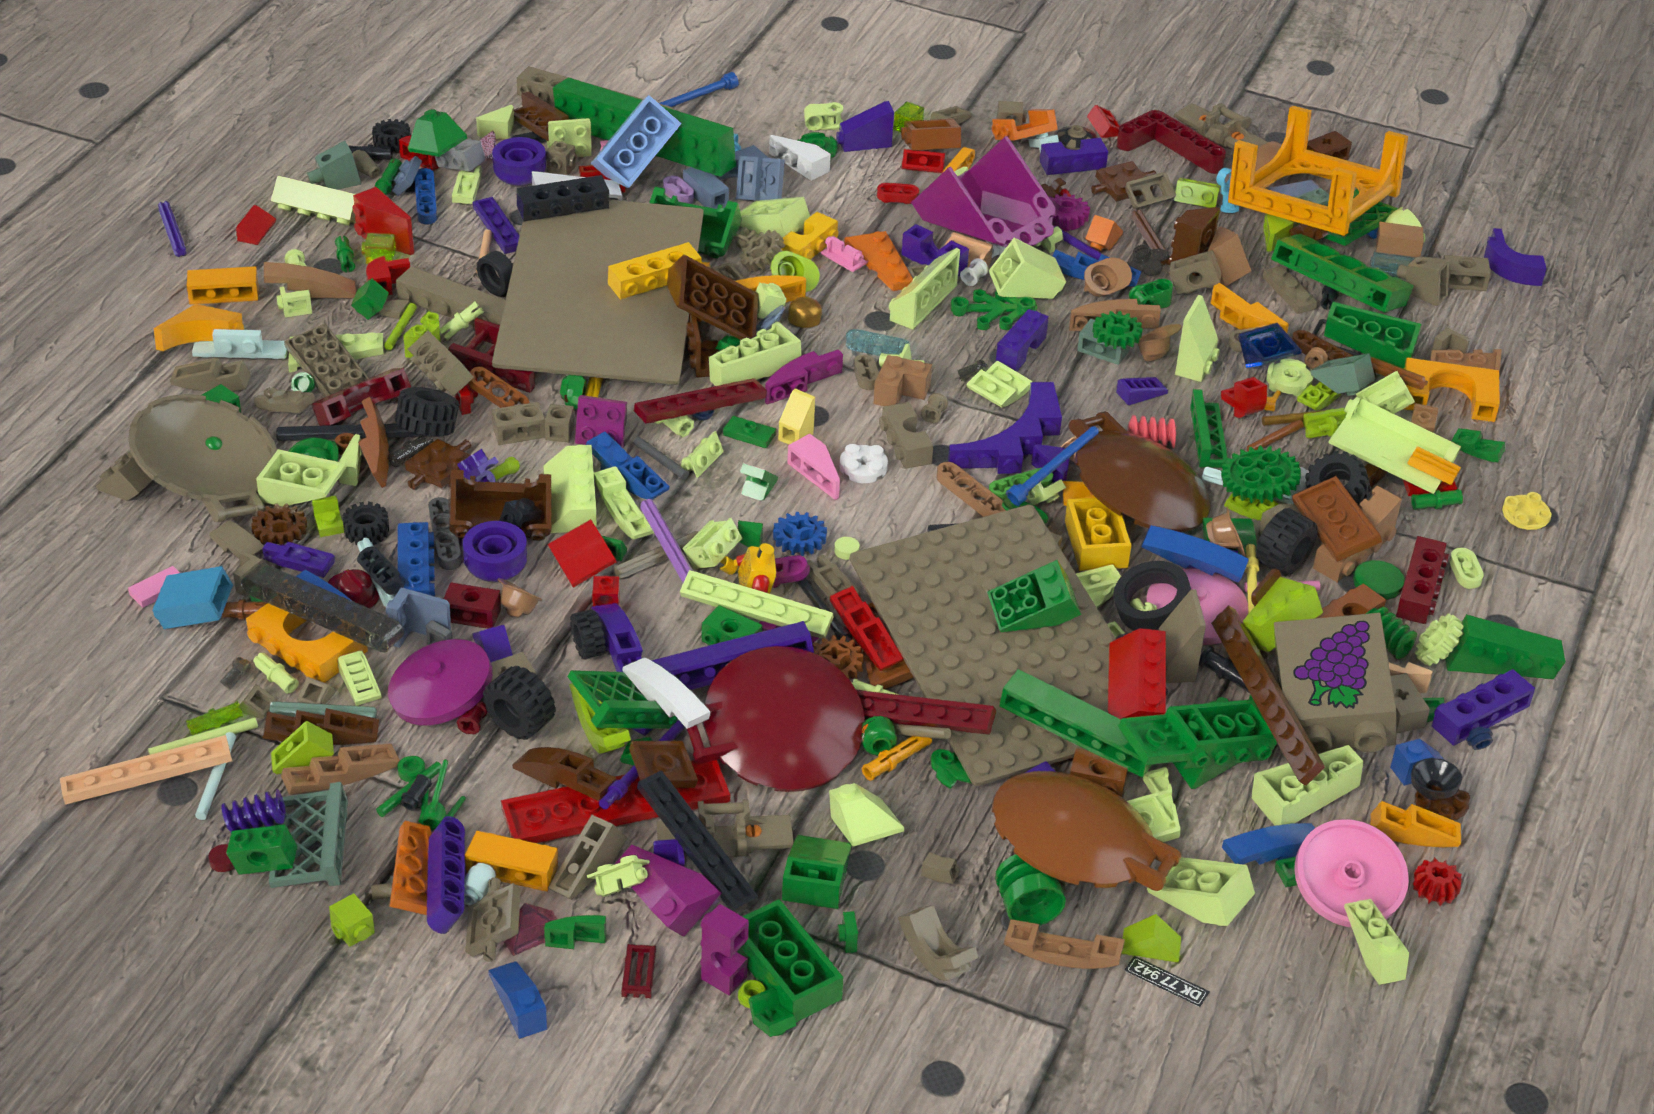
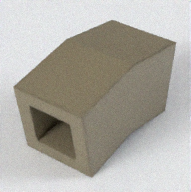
M929 852L922 864L921 876L937 882L953 884L960 870L956 859L941 857Z

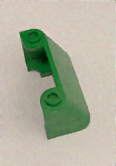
M654 187L649 202L651 204L703 209L698 253L712 258L723 257L726 254L742 221L737 202L727 201L726 207L723 208V205L718 204L717 209L678 202L677 196L673 195L671 199L665 195L666 190L664 188Z

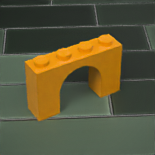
M1413 358L1406 359L1404 369L1424 376L1425 380L1428 381V384L1422 390L1406 385L1416 404L1427 405L1429 391L1434 388H1453L1463 392L1470 399L1471 419L1495 422L1500 405L1499 370ZM1415 403L1407 406L1404 410L1413 411Z
M293 586L246 618L247 635L252 642L260 644L272 655H277L289 666L303 672L306 677L326 683L339 673L338 658L340 656L357 651H363L364 654L368 652L366 632L349 621L343 623L327 636L317 640L302 641L290 637L289 634L294 629L313 617L311 597Z

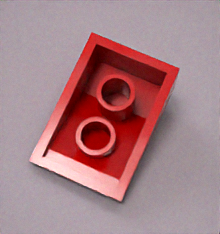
M377 187L353 195L354 205L352 209L356 221L354 228L358 235H361L370 243L408 255L414 254L412 221L406 212Z

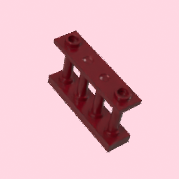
M476 318L474 320L475 337L465 347L455 343L448 347V350L469 372L475 367H483L514 388L529 393L535 388L534 371L502 369L492 366L500 325ZM483 341L494 344L486 353L475 350Z

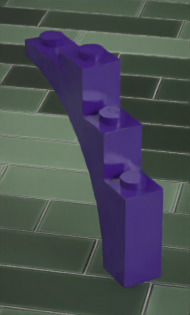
M1030 382L1029 405L1024 414L1012 426L986 439L969 443L950 444L948 462L956 464L961 469L996 468L997 474L1021 473L1023 455H1031L1034 445H1042L1043 436L1060 435L1062 415L1054 382Z

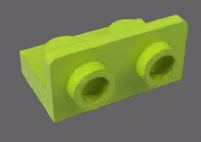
M1180 177L1177 181L1174 201L1209 208L1216 207L1221 186Z

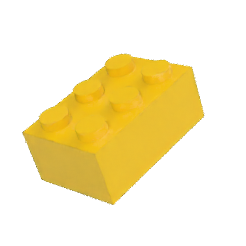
M1097 498L1067 499L1065 524L1079 571L1092 570L1112 564L1116 569L1128 568L1131 543L1122 514L1120 516L1117 515Z

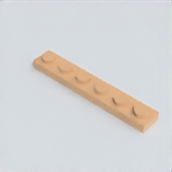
M225 735L60 778V784L65 805L231 762L232 758L227 737Z

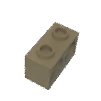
M539 402L492 409V426L498 445L545 438V418Z

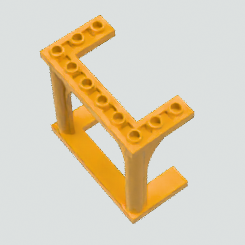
M1291 106L1288 113L1286 137L1281 148L1269 163L1255 171L1258 145L1240 140L1235 142L1228 203L1345 236L1348 233L1349 224L1387 196L1395 198L1399 196L1408 136L1392 131L1386 132L1380 169L1307 150L1312 110ZM1308 173L1331 180L1328 206L1265 188L1284 176ZM1356 187L1359 191V194L1355 198H1353L1354 189Z

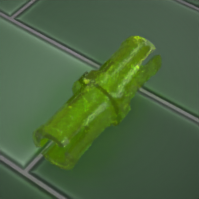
M236 701L217 710L214 708L209 709L206 714L186 720L190 735L193 736L212 728L217 729L222 724L244 717L242 709H239V702Z

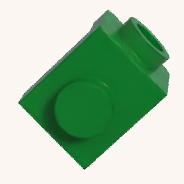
M774 988L749 998L753 1024L769 1037L782 1035L786 1030L796 1026L795 1016L780 1005L777 990Z

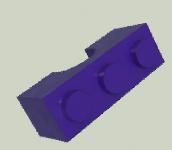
M1101 138L1081 140L1080 149L1078 150L1067 149L1063 146L1062 142L1041 144L1039 162L1046 175L1098 170L1107 167L1108 150Z
M915 224L903 233L901 255L921 265H930L936 258L958 248L960 249L959 277L961 271L968 267L969 248L951 240L941 249H938L933 241V232Z
M1028 309L998 342L996 361L1017 372L1026 362L1028 348L1037 349L1046 339L1049 316Z

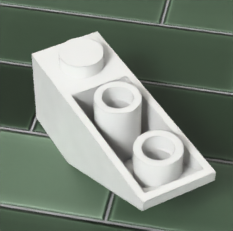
M775 135L770 136L769 154L777 159H784L786 165L812 181L830 172L831 154L819 146Z

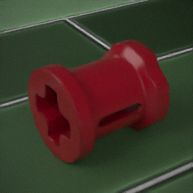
M479 701L473 708L458 718L456 723L460 731L473 735L479 732L481 728L480 721L487 714L484 702Z

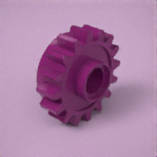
M1058 194L1055 195V198L1049 197L1056 207L1055 215L1052 219L1053 226H1058L1064 231H1072L1084 226L1085 222H1088L1090 207L1088 202H1082L1083 198L1076 199L1075 195L1067 197V194H1063L1062 197Z

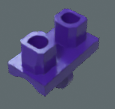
M480 449L457 465L460 470H464V477L469 480L470 476H475V481L495 482L493 473L488 469L499 462L496 457L489 460L484 451Z

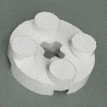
M849 444L840 456L839 469L843 475L844 472L849 475V480L853 482L872 483L877 480V477L885 476L888 459L883 453V448L879 445Z

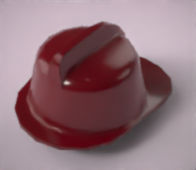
M347 569L334 575L328 581L330 585L346 595L363 610L372 608L379 600L378 591L370 575L363 570Z

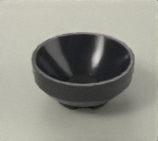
M1427 758L1420 760L1413 766L1411 782L1413 787L1429 800L1446 799L1459 791L1462 783V774L1454 764L1446 760ZM1432 785L1438 786L1442 791L1431 790L1427 787Z

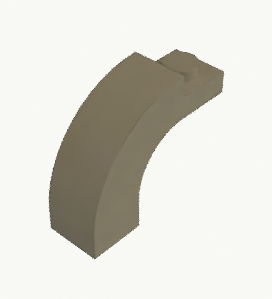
M934 905L922 906L898 917L904 935L914 954L936 978L947 981L971 970L970 962L979 958L975 947L961 948L949 939L940 923Z

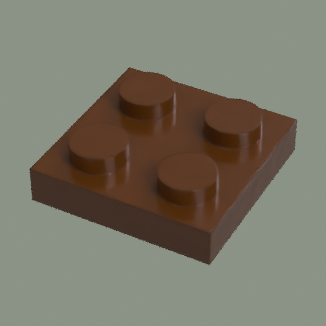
M683 741L631 742L629 750L640 781L662 770L675 788H695L698 779Z

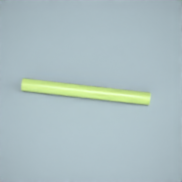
M254 717L148 748V752L151 755L225 736L227 732L238 734L258 728L257 720Z

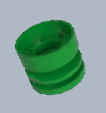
M1015 854L1007 858L996 870L995 881L1010 920L1035 923L1041 926L1055 919L1065 908L1066 898L1058 879L1032 867Z

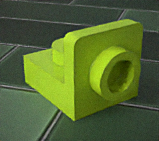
M337 496L312 500L314 520L319 537L344 533Z

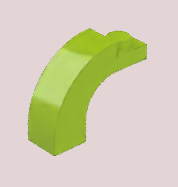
M573 683L569 684L582 728L590 744L599 754L624 747V742L631 741L629 730L626 728H596L591 722L595 712Z

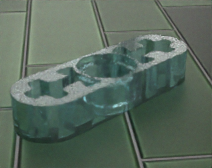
M852 329L846 333V347L848 349L880 356L881 353L900 355L905 344H910L906 339L859 329Z

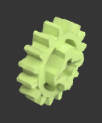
M1448 613L1445 617L1442 615L1439 621L1434 620L1431 622L1430 626L1419 637L1420 643L1416 645L1418 649L1415 651L1416 658L1425 665L1431 666L1433 663L1437 664L1440 658L1445 659L1448 657L1453 648L1458 645L1460 640L1458 637L1463 634L1461 631L1464 627L1461 624L1462 621L1453 614Z

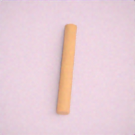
M491 230L484 231L479 259L489 254L492 239Z

